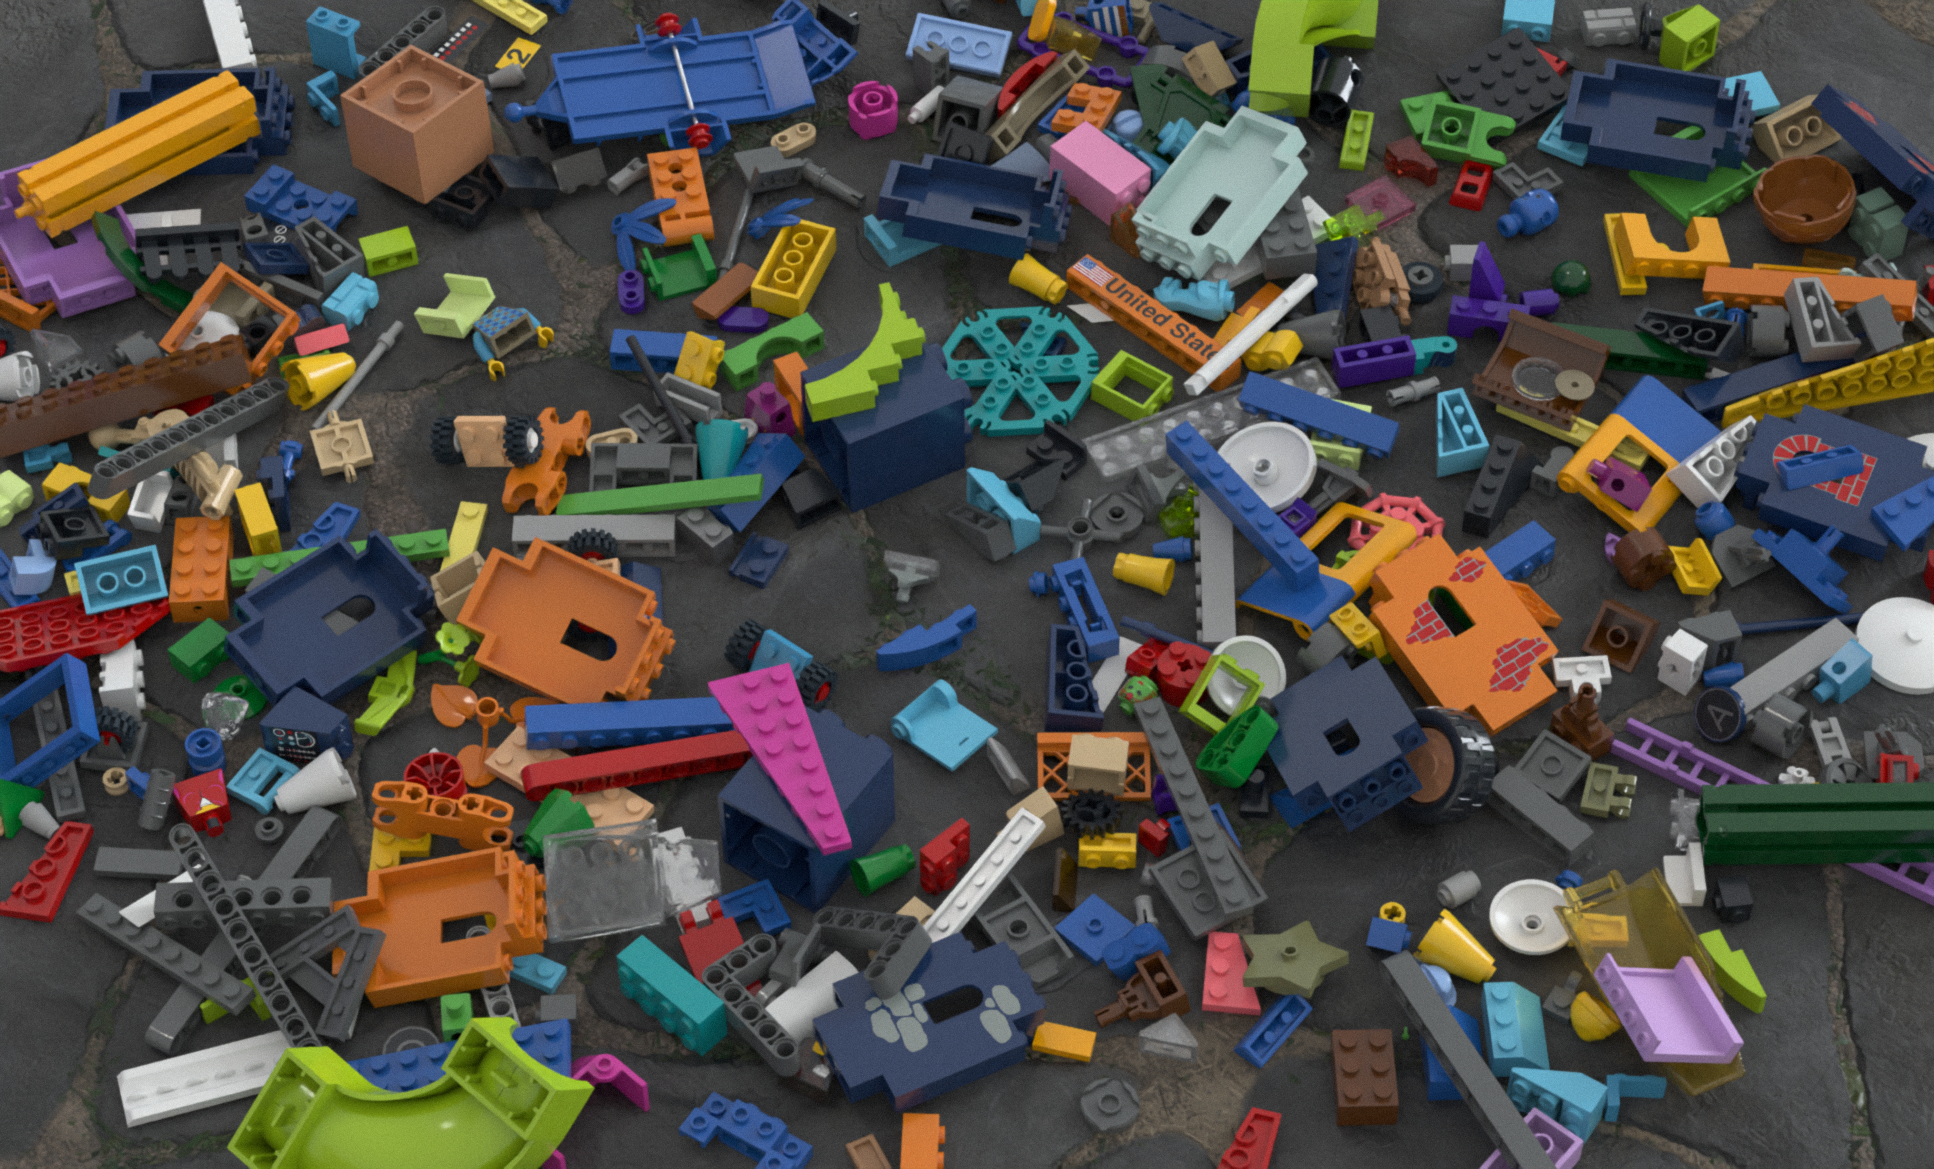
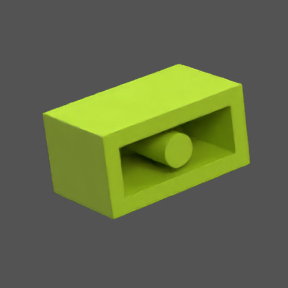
M408 226L358 239L369 277L418 264L416 246Z

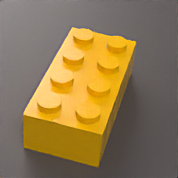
M802 219L795 226L782 227L751 285L752 307L761 308L766 312L789 318L802 315L837 250L836 228Z

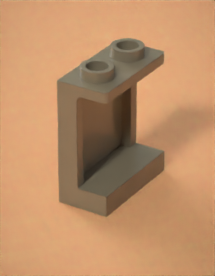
M229 282L208 311L219 312L229 316L241 330L261 315L265 316L270 308ZM264 282L259 288L276 299L273 285ZM201 287L198 288V289L195 291V293H194V295H193V298H194L195 295L198 293V291L201 289Z

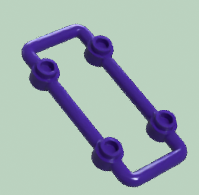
M1068 12L1054 13L1052 23H1054V28L1058 33L1067 34L1072 30L1118 47L1119 52L1125 58H1132L1135 54L1140 55L1142 58L1136 66L1140 65L1149 51L1147 47L1139 45L1138 40L1133 36L1120 38L1076 22ZM1029 23L1017 39L1018 47L1023 51L1031 53L1032 59L1051 52V47L1046 42H1036L1034 44L1027 42L1029 40ZM1087 64L1090 68L1084 74L1095 77L1097 83L1102 88H1111L1113 84L1123 88L1133 86L1130 74L1127 78L1116 75L1115 69L1110 66L1097 68Z

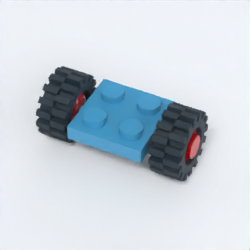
M753 619L745 620V623L739 625L738 630H734V636H730L728 640L730 643L726 645L725 649L727 651L724 652L725 660L746 673L789 663L804 706L817 713L821 710V707L825 708L827 706L826 702L832 699L831 694L835 693L836 688L834 687L839 682L837 680L839 678L837 672L819 661L811 662L813 658L811 654Z

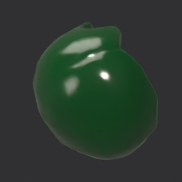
M1577 260L1560 263L1551 275L1553 288L1560 294H1567L1572 298L1580 292L1587 294L1592 286L1587 266Z

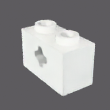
M1679 629L1673 637L1668 636L1661 646L1663 655L1658 662V667L1660 668L1658 680L1686 696L1701 679L1708 645L1682 629Z

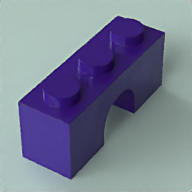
M1453 295L1447 335L1473 338L1476 328L1488 326L1494 328L1499 333L1498 342H1501L1510 320L1508 315L1511 308L1529 315L1530 306Z

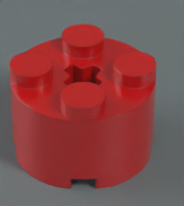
M1180 641L1171 643L1169 648L1163 651L1158 659L1156 686L1165 702L1176 707L1182 706L1211 656L1209 651L1196 645L1184 644ZM1205 688L1197 701L1199 704L1209 697L1207 688Z

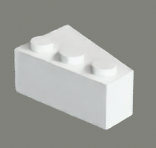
M133 639L121 649L114 650L109 654H100V665L102 666L100 681H103V687H99V693L103 708L104 706H109L110 710H113L116 707L119 708L118 712L124 710L128 712L127 716L132 715L134 721H142L141 710L146 709L144 693H140V688L145 687L143 671H139V666H143L144 662L142 650L136 649Z

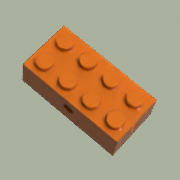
M222 516L220 520H211L209 517L176 518L169 606L174 623L202 622L209 617L214 621L229 619L231 592L229 560L233 559L235 537L230 516Z

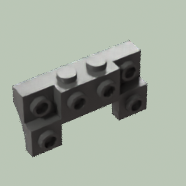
M591 443L589 492L617 489L618 485H660L697 481L698 444Z

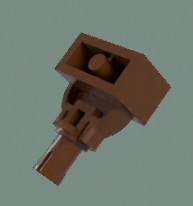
M1582 684L1578 689L1577 696H1574L1568 704L1552 713L1550 730L1554 735L1591 756L1593 762L1611 751L1614 733L1598 718V706L1594 703L1597 693L1596 689H1592L1593 686L1591 684Z
M1161 949L1135 962L1137 973L1129 979L1125 988L1116 992L1117 1001L1093 1011L1101 1029L1123 1017L1128 1018L1131 1022L1140 1018L1151 1020L1161 1017L1164 1024L1191 1011L1187 994Z

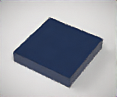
M244 243L242 252L259 274H308L309 264L293 243Z

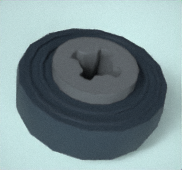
M1421 261L1411 262L1402 267L1410 288L1408 292L1410 301L1425 303L1439 296L1443 287V276L1437 267Z

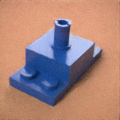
M1831 524L1816 543L1793 529L1782 537L1771 530L1766 533L1758 528L1751 536L1762 547H1765L1766 550H1770L1774 558L1826 605L1844 614H1847L1853 607L1846 601L1849 596L1837 587L1848 572L1829 555V552L1845 536L1835 526Z

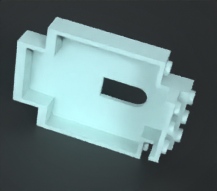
M1245 106L1240 107L1225 128L1205 121L1135 210L1136 214L1131 220L1136 226V232L1139 235L1135 243L1141 251L1139 253L1140 256L1147 262H1157L1166 270L1173 269L1185 278L1191 277L1198 281L1201 280L1216 259L1222 263L1229 262L1237 266L1308 174L1300 158L1296 157L1307 143L1299 128ZM1216 196L1231 202L1208 233L1202 236L1192 235L1191 232L1194 224Z

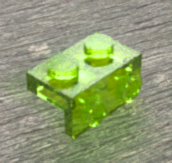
M1356 204L1323 221V226L1331 241L1350 236L1358 239L1361 237L1359 232L1363 231L1365 235L1377 229L1376 223L1382 221L1385 217L1381 210L1365 217L1360 206Z

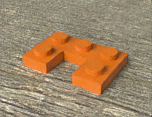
M1074 83L1067 95V104L1086 108L1083 113L1074 112L1070 109H1059L1051 121V130L1069 133L1087 121L1103 132L1122 100V91L1113 90L1108 87L1090 86L1086 83Z

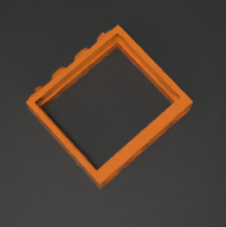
M220 262L158 345L167 355L178 350L229 282L285 318L253 360L252 382L222 391L231 397L251 387L257 377L264 375L268 369L269 361L273 356L279 355L284 347V341L289 335L292 336L297 331L300 318L296 312Z

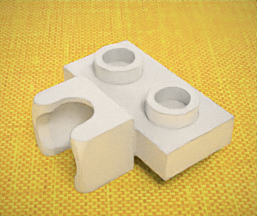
M1607 655L1553 658L1551 666L1555 687L1569 686L1570 699L1578 695V689L1582 684H1591L1593 686L1592 689L1595 688L1597 691L1594 703L1597 705L1600 702L1601 685L1611 684L1612 679Z

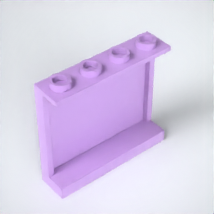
M1606 953L1593 974L1644 1061L1730 1064L1744 1044L1692 957L1682 956L1674 969L1618 967L1611 954Z

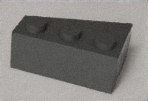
M313 216L294 227L295 247L309 264L308 272L318 290L323 292L324 300L328 299L352 272L364 278V255L318 218Z

